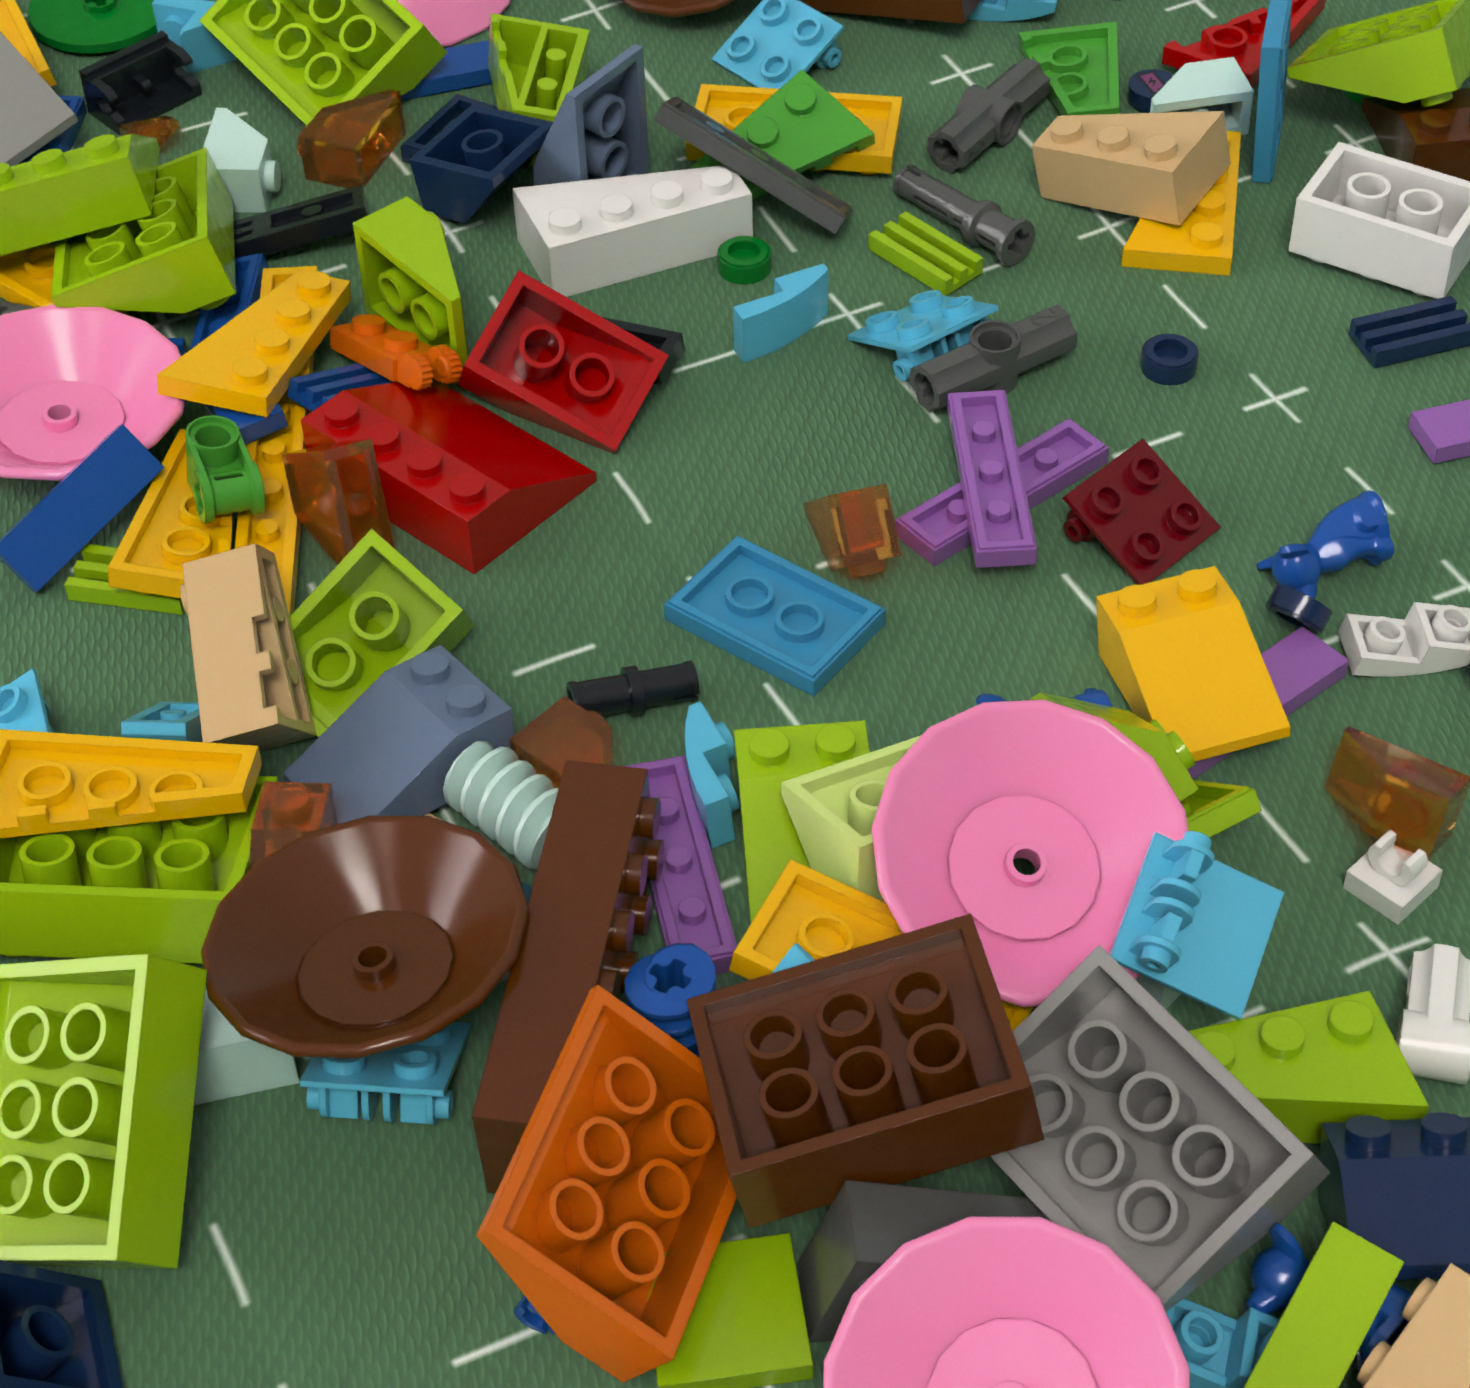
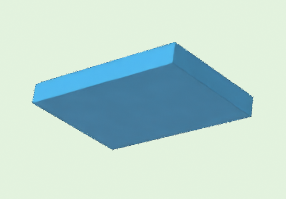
M1270 0L1261 46L1252 182L1270 183L1274 178L1283 125L1292 0Z
M738 535L664 603L665 620L813 697L885 625L886 616L885 608Z

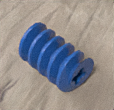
M675 943L661 948L654 954L641 958L630 968L625 978L626 1005L700 1057L686 999L716 990L715 965L707 952L695 944Z

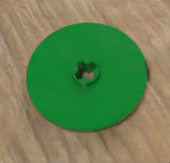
M31 0L28 7L29 23L34 35L48 46L62 51L87 54L117 51L158 33L152 6L154 0Z

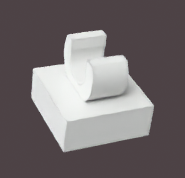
M1388 830L1370 846L1366 854L1346 871L1343 889L1399 925L1439 887L1443 870L1428 861L1426 852L1420 848L1414 852L1396 840L1397 834Z

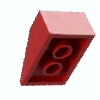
M518 270L463 365L458 385L507 413L614 454L669 355Z

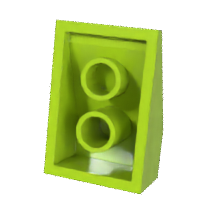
M406 196L353 222L366 311L369 314L385 318L387 324L401 331L417 334L418 340L432 347L441 344L449 346L450 349L458 352V356L461 357V363L464 365L468 355L461 296L445 242V231L439 218L433 212L426 211ZM457 381V382L454 383V384H455L456 386H458L461 390L465 389V388H463V387H461V386L458 385V382H459V381Z
M372 528L289 616L317 737L319 738L386 670L440 644L448 652H451L475 626L460 606Z
M865 720L734 730L735 783L739 802L738 812L750 924L790 859L811 868L781 795V782L870 753Z

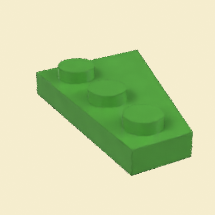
M1117 21L1018 32L1019 46L1024 57L1040 63L1043 72L1050 78L1048 96L1061 116L1121 114Z
M802 69L732 130L798 173L809 168L817 171L832 164L833 157L855 147L860 151L875 144L874 132ZM705 154L689 169L722 166L724 164ZM738 174L752 193V200L768 193Z

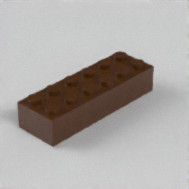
M566 760L528 902L530 912L518 959L510 970L472 1114L487 1193L496 1194L590 989L600 985L621 1001L622 993H625V978L630 968L639 961L638 952L632 950L636 935L646 936L650 925L652 898L651 895L646 894L649 879H660L664 861V840L656 839L660 823L661 801L659 798L650 797L648 769Z

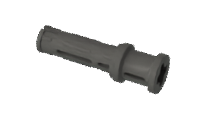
M908 164L907 169L901 168L894 179L893 190L896 195L909 202H913L946 223L957 227L968 244L974 247L984 246L992 250L1003 264L1008 266L1016 265L1031 250L1035 239L1034 225L1026 219H1013L1002 213L1001 207L994 201L973 200L912 164Z

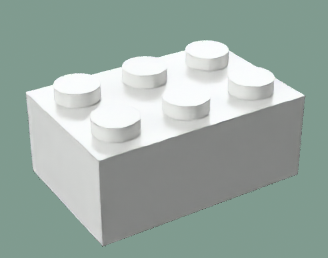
M1338 142L1296 198L1288 251L1308 257L1318 263H1327L1358 273L1368 279L1380 280L1411 290L1420 296H1429L1436 299L1443 298L1447 295L1470 260V181Z

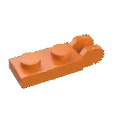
M373 314L357 315L352 318L351 323L336 325L330 328L329 345L331 349L392 382L397 381L409 388L412 387L413 390H422L431 387L432 379L438 382L442 381V384L455 383L460 379L463 363H461V357L458 356V352L450 349L445 344L432 347L418 340L417 334L401 331L387 324L385 318Z

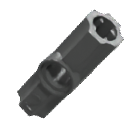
M1024 58L1018 64L1012 65L987 88L979 85L968 87L959 100L956 114L928 137L927 153L934 158L939 169L953 174L959 168H964L991 143L994 142L1005 146L1014 139L1020 128L1023 116L1049 94L1050 78L1045 75L1040 63Z
M1058 304L1013 324L1001 320L980 322L971 330L969 343L911 368L910 384L915 390L918 403L929 413L947 406L948 393L1005 390L1006 394H1008L1018 384L1019 373L1075 349L1077 332L1073 328L1070 315Z

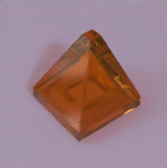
M164 115L121 124L119 132L121 136L136 134L154 137L157 139L159 146H161L179 129L178 120Z

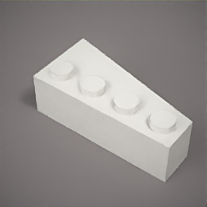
M725 165L512 188L517 240L543 284L565 297L715 257L720 245L728 239L737 236H753L752 193L738 173Z

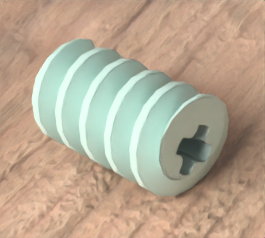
M476 741L464 749L451 765L443 785L445 801L456 812L462 813L472 825L480 827V830L487 837L497 841L507 853L515 855V858L523 866L537 870L559 788H553L552 781L546 775L536 774L535 768L528 761L518 760V755L510 747L500 746L493 749V746L488 741Z

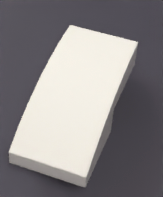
M1414 602L1405 619L1347 613L1338 629L1352 675L1372 677L1421 675L1468 666L1470 663V608Z

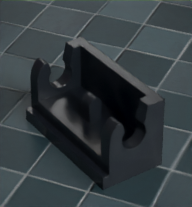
M160 31L79 70L88 113L120 136L202 95L200 83L192 75L187 74L182 67L193 63L192 58L182 47L168 38V34Z

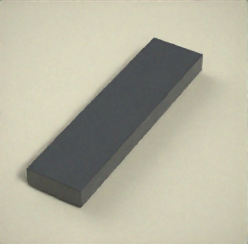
M673 97L664 102L653 119L834 234L844 226L853 211L851 209L852 206L679 97Z

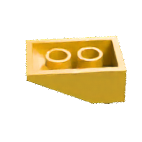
M1216 566L1189 570L1181 575L1142 585H1130L1122 590L1096 596L1098 649L1101 660L1133 713L1148 723L1155 719L1167 734L1174 731L1184 742L1195 762L1290 737V724L1240 601Z

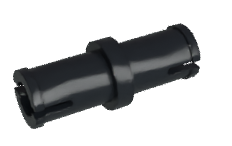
M692 660L684 661L681 664L641 671L638 670L636 665L622 667L621 674L579 682L570 681L567 682L566 687L568 706L574 722L625 711L628 712L630 717L643 715L647 707L686 700H698L700 692L698 676Z

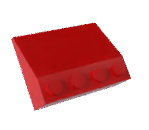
M432 379L431 387L422 390H413L412 387L409 388L399 382L342 390L301 419L310 473L474 575L597 481L595 471L435 379Z

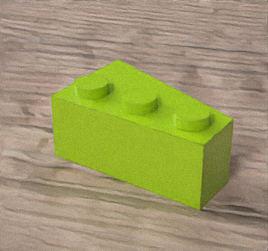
M490 13L488 67L498 110L553 122L566 94L586 80L590 30ZM536 155L535 158L529 163V165L533 166L534 161H535L537 155Z
M1370 990L1188 1031L1302 1143L1321 1144L1322 1123L1346 1122L1352 1117L1362 1115L1376 1116L1384 1120L1422 1119L1428 1113L1429 1105Z

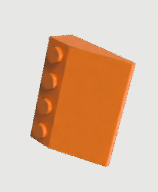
M600 985L590 989L476 1235L559 1339L622 1383L673 1360L737 1198L728 1174L701 1058ZM655 1279H656V1282H655V1284H654V1287H653V1289H652V1292H651V1294H650V1297H649V1299H648V1301H647V1298H648V1296H649V1293H650V1291H651V1288H652V1286H653V1283H654V1281H655Z

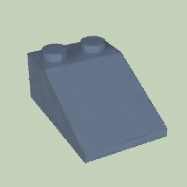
M633 44L566 94L532 166L534 186L650 173L642 46Z
M440 644L386 670L283 772L284 782L327 826L369 815L424 816L447 804L443 794L445 777L456 758L474 742L488 741L493 746V749L500 746L510 747L517 754L512 708Z

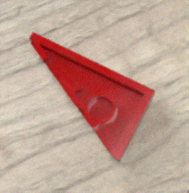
M1292 0L1289 47L1323 11L1326 0ZM1260 8L1233 18L1227 24L1214 25L1203 29L1201 41L1185 47L1175 40L1168 42L1163 47L1162 64L1180 69L1185 63L1234 57L1253 89L1259 82L1261 46L1268 11L1265 8Z

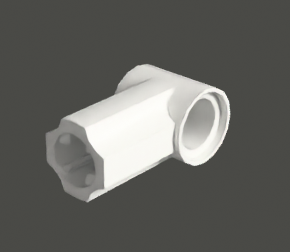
M1435 943L1426 950L1414 951L1408 972L1406 1009H1402L1396 1043L1413 1076L1467 1085L1470 1075V960L1461 954L1458 947Z

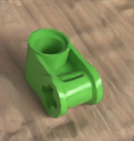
M217 415L199 417L190 422L185 429L187 483L194 495L196 509L203 524L213 523L215 516L248 510L252 515L264 514L265 494L261 474L256 462L252 461L236 423L226 417Z

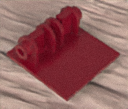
M1143 438L1062 498L1071 508L1067 514V521L1063 525L1067 537L1073 542H1080L1081 540L1088 542L1096 537L1137 585L1155 580L1221 528Z

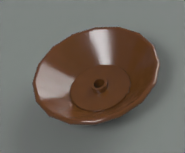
M369 815L310 831L256 862L219 902L201 949L203 969L207 970L206 989L208 999L241 1036L294 1057L363 1058L424 1041L479 1007L517 961L530 912L517 867L481 833L431 816Z

